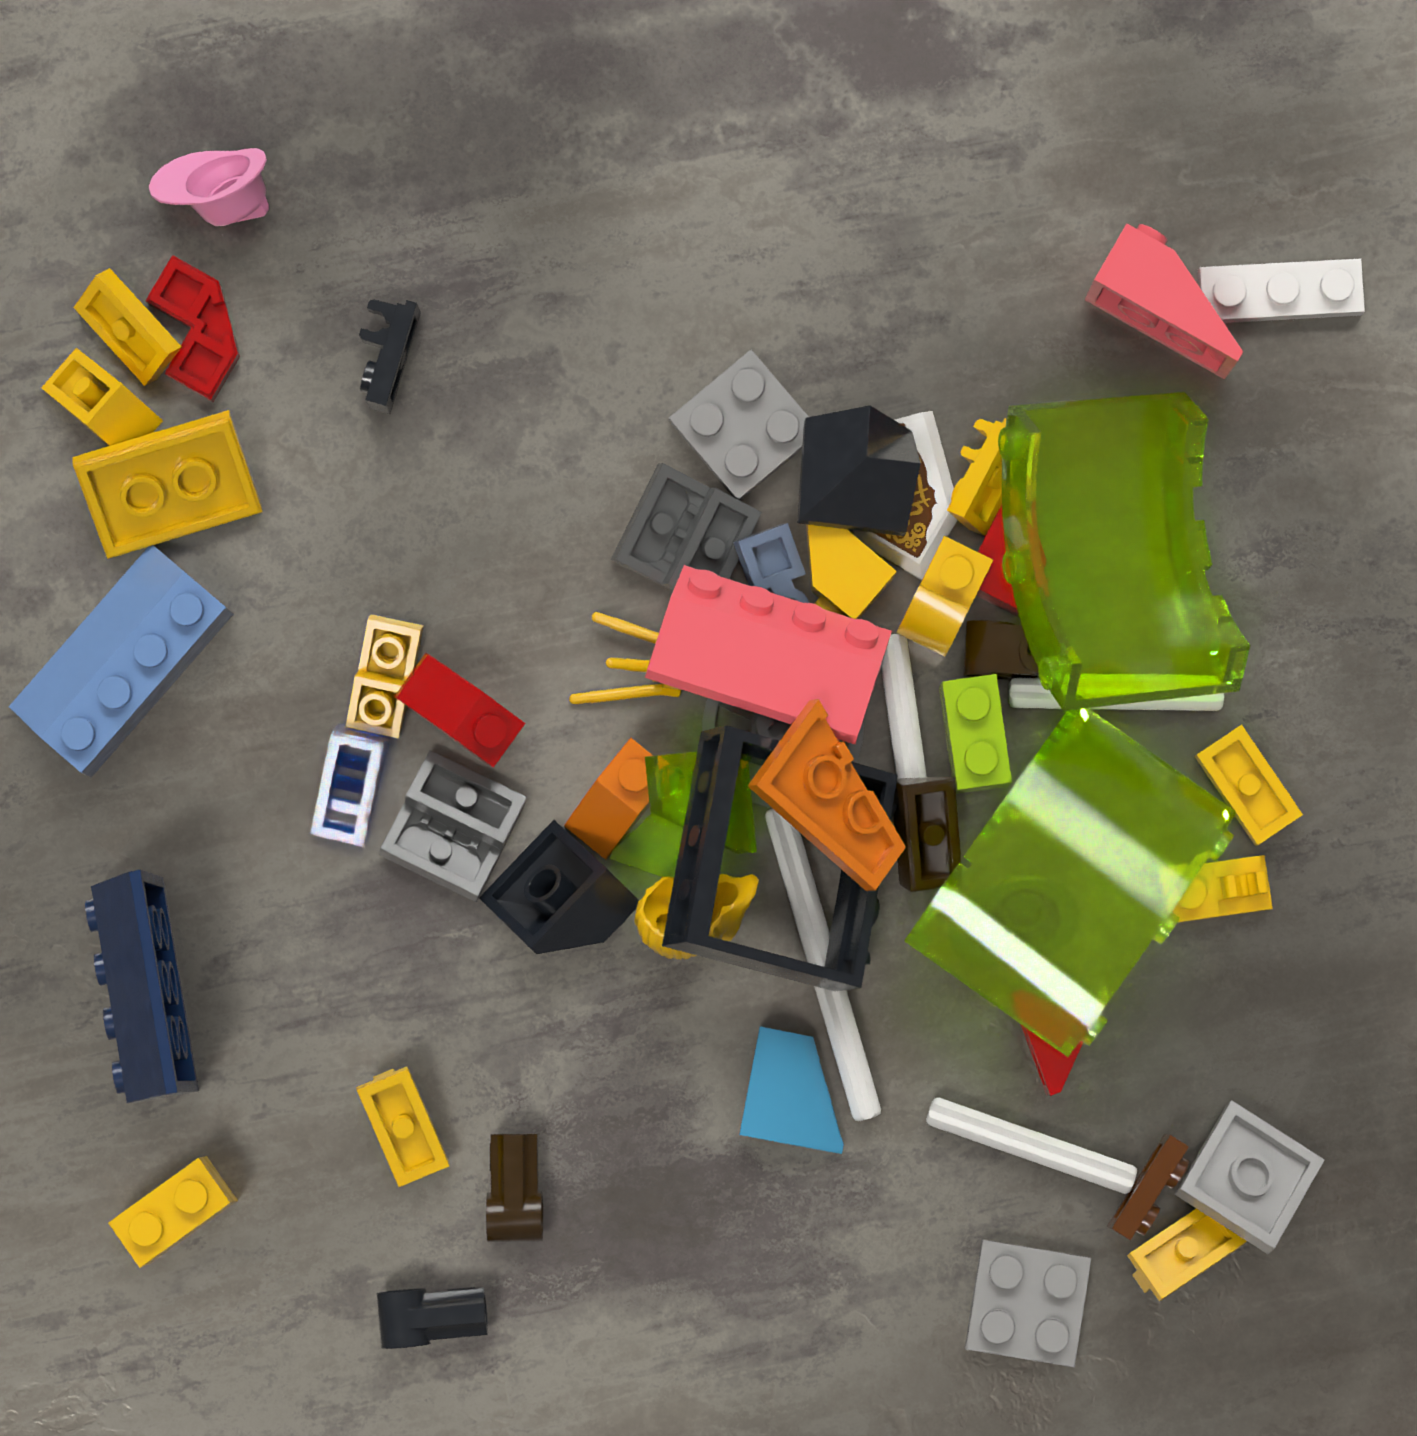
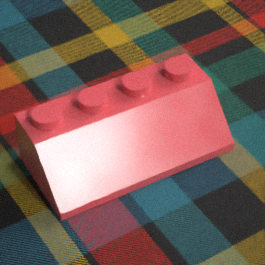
M684 565L672 592L645 678L791 725L809 700L819 699L829 715L825 719L836 738L855 745L892 631L875 626L866 620L853 619L822 609L816 604L802 603L771 593L762 587L749 586L720 577L708 570H698Z

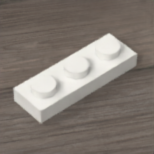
M1361 259L1200 267L1197 271L1198 286L1224 323L1361 316L1365 312Z

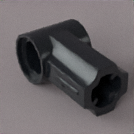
M484 1287L456 1288L435 1292H426L425 1288L377 1293L381 1349L431 1344L430 1340L488 1335Z

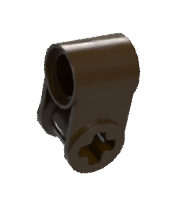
M971 620L966 622L963 676L965 677L997 674V679L1053 678L1060 674L1066 665L1068 658L1067 642L1063 635L1054 628L1015 625L1009 622ZM1045 639L1050 641L1049 646L1051 650L1059 651V657H1051L1048 666L1041 667L1037 665V657L1028 655V649H1037L1039 640Z

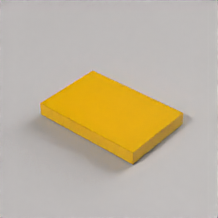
M229 410L72 457L74 470L107 559L263 512L262 504Z

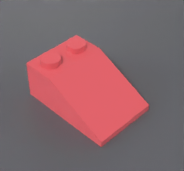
M1126 224L1096 275L1085 301L1225 379L1241 357L1242 349L1175 250L1165 245L1168 241L1167 238L1149 226L1139 224L1136 229Z

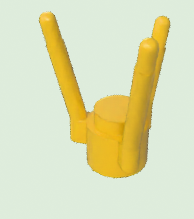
M600 612L592 614L591 618L596 623L656 644L658 632ZM611 657L605 663L608 668L647 672L650 660ZM660 683L576 693L570 695L569 701L571 704H583L660 695L679 697L681 689Z

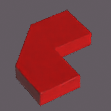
M172 255L145 300L148 305L190 328L181 344L182 347L174 356L164 374L213 403L240 358L222 286L218 280Z

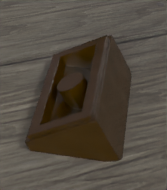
M924 777L897 779L893 804L897 805L894 814V827L906 846L897 859L900 885L910 892L963 885L955 778Z

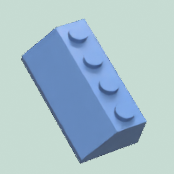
M154 545L149 546L10 704L9 708L79 772L92 778L234 614Z

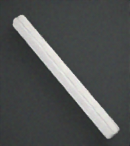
M771 808L766 811L765 819L808 963L824 967L830 932L801 833ZM814 986L852 1117L855 1121L876 1117L881 1114V1107L847 991H831Z

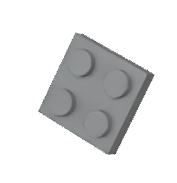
M751 349L669 417V422L734 498L741 501L802 450L804 420L808 415Z
M1231 1100L1222 1111L1176 1190L1175 1195L1266 1254H1269L1278 1244L1321 1168L1324 1159Z
M982 1239L965 1349L1075 1368L1091 1258Z

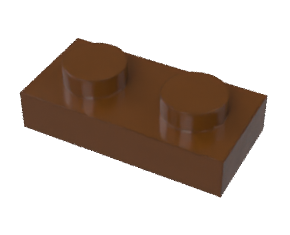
M1164 1134L1136 1178L1133 1188L1126 1194L1107 1227L1130 1241L1136 1232L1144 1236L1160 1212L1161 1208L1155 1205L1154 1202L1165 1185L1173 1189L1185 1173L1190 1161L1183 1158L1189 1146L1172 1135Z

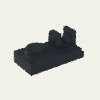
M373 299L368 303V311L383 316L386 323L390 326L389 328H382L377 332L360 329L359 336L363 343L381 348L377 362L369 360L366 364L360 391L367 393L365 401L370 409L391 414L421 311L416 302L406 300L405 305L400 303L394 305Z

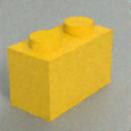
M199 1157L112 1219L108 1224L136 1264L141 1268L154 1262L238 1200L208 1157Z

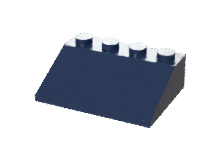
M135 870L91 886L93 899L85 900V911L90 931H98L102 953L94 954V966L99 985H107L111 1007L103 1008V1020L108 1040L116 1039L120 1061L112 1062V1074L117 1094L125 1093L127 1103H137L198 1092L199 1087L163 877L143 870Z

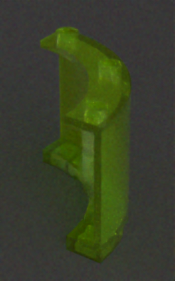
M1185 392L1010 405L1008 407L1006 426L1001 429L998 437V447L1002 457V516L1006 548L1002 561L1003 574L1006 581L1012 584L1020 621L1038 667L1041 685L1044 689L1050 690L1063 711L1240 691L1251 645L1233 620L1223 595L1213 596L1206 578L1205 570H1209L1213 564L1207 541L1205 521L1195 520L1193 487L1202 486L1203 454L1209 419Z
M1075 699L963 856L972 865L968 869L959 862L904 941L1052 1047L1069 1057L1080 1040L1090 1046L1108 1021L1100 1013L1151 941L1155 940L1161 945L1174 929L1180 917L1172 912L1208 857L1216 862L1233 839L1234 835L1226 829L1235 816L1236 811Z

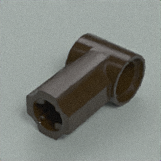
M491 1134V1192H487L486 1198L487 1242L543 1241V1193L538 1192V1134Z

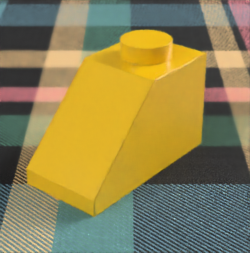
M75 348L41 387L108 446L151 434L163 422L158 415L128 388L78 348Z
M806 524L811 591L818 597L814 604L840 615L860 619L895 578L897 571L847 529Z

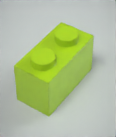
M997 674L942 681L939 686L951 777L955 778L956 794L1008 787L1012 783Z

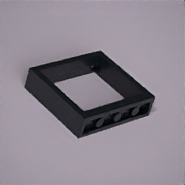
M728 725L701 731L662 946L831 991L862 988L865 965H870L871 961L868 951L871 930L880 910V903L877 898L879 886L876 890L865 891L842 869L824 967L709 936L740 760L762 766L779 743V740ZM851 761L866 789L875 793L891 820L897 808L893 801L898 775Z

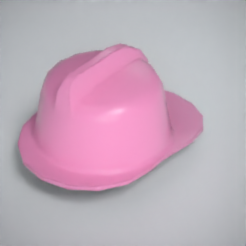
M257 148L238 151L190 153L176 158L161 167L152 177L149 190L152 198L160 203L190 205L206 222L214 226H226L235 222L264 217L269 210V205L265 196L266 188L260 172L267 161L264 151Z

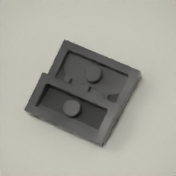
M658 463L611 560L671 590H674L684 565L698 570H708L720 577L729 579L739 560L733 542L751 536L762 512L717 488H709L664 463Z
M429 750L405 796V802L380 848L379 855L477 902L517 822L527 797Z

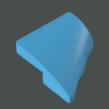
M759 1027L739 1135L842 1154L844 1144L814 1038Z

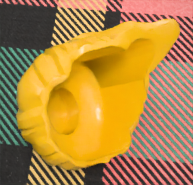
M727 874L719 875L709 930L710 937L725 941H731L735 937L741 926L744 914L756 895L759 884L757 876L754 874L743 877H732ZM662 877L653 886L647 888L643 898L638 901L634 922L641 940L655 953L668 959L685 960L697 956L662 946L674 877Z

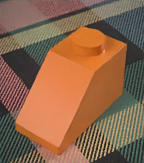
M630 738L596 779L564 824V827L607 860L672 780L674 772L634 739Z

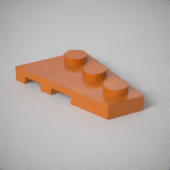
M819 699L809 700L748 784V787L865 891L876 890L906 846L875 793L866 789L851 763L854 758L846 744L837 740L825 718L829 715Z

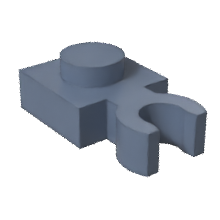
M788 523L780 524L733 542L749 586L762 587L771 593L802 603H809L806 595L802 591L795 589L792 579L806 573Z

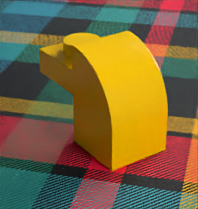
M944 536L896 633L945 657L993 559Z

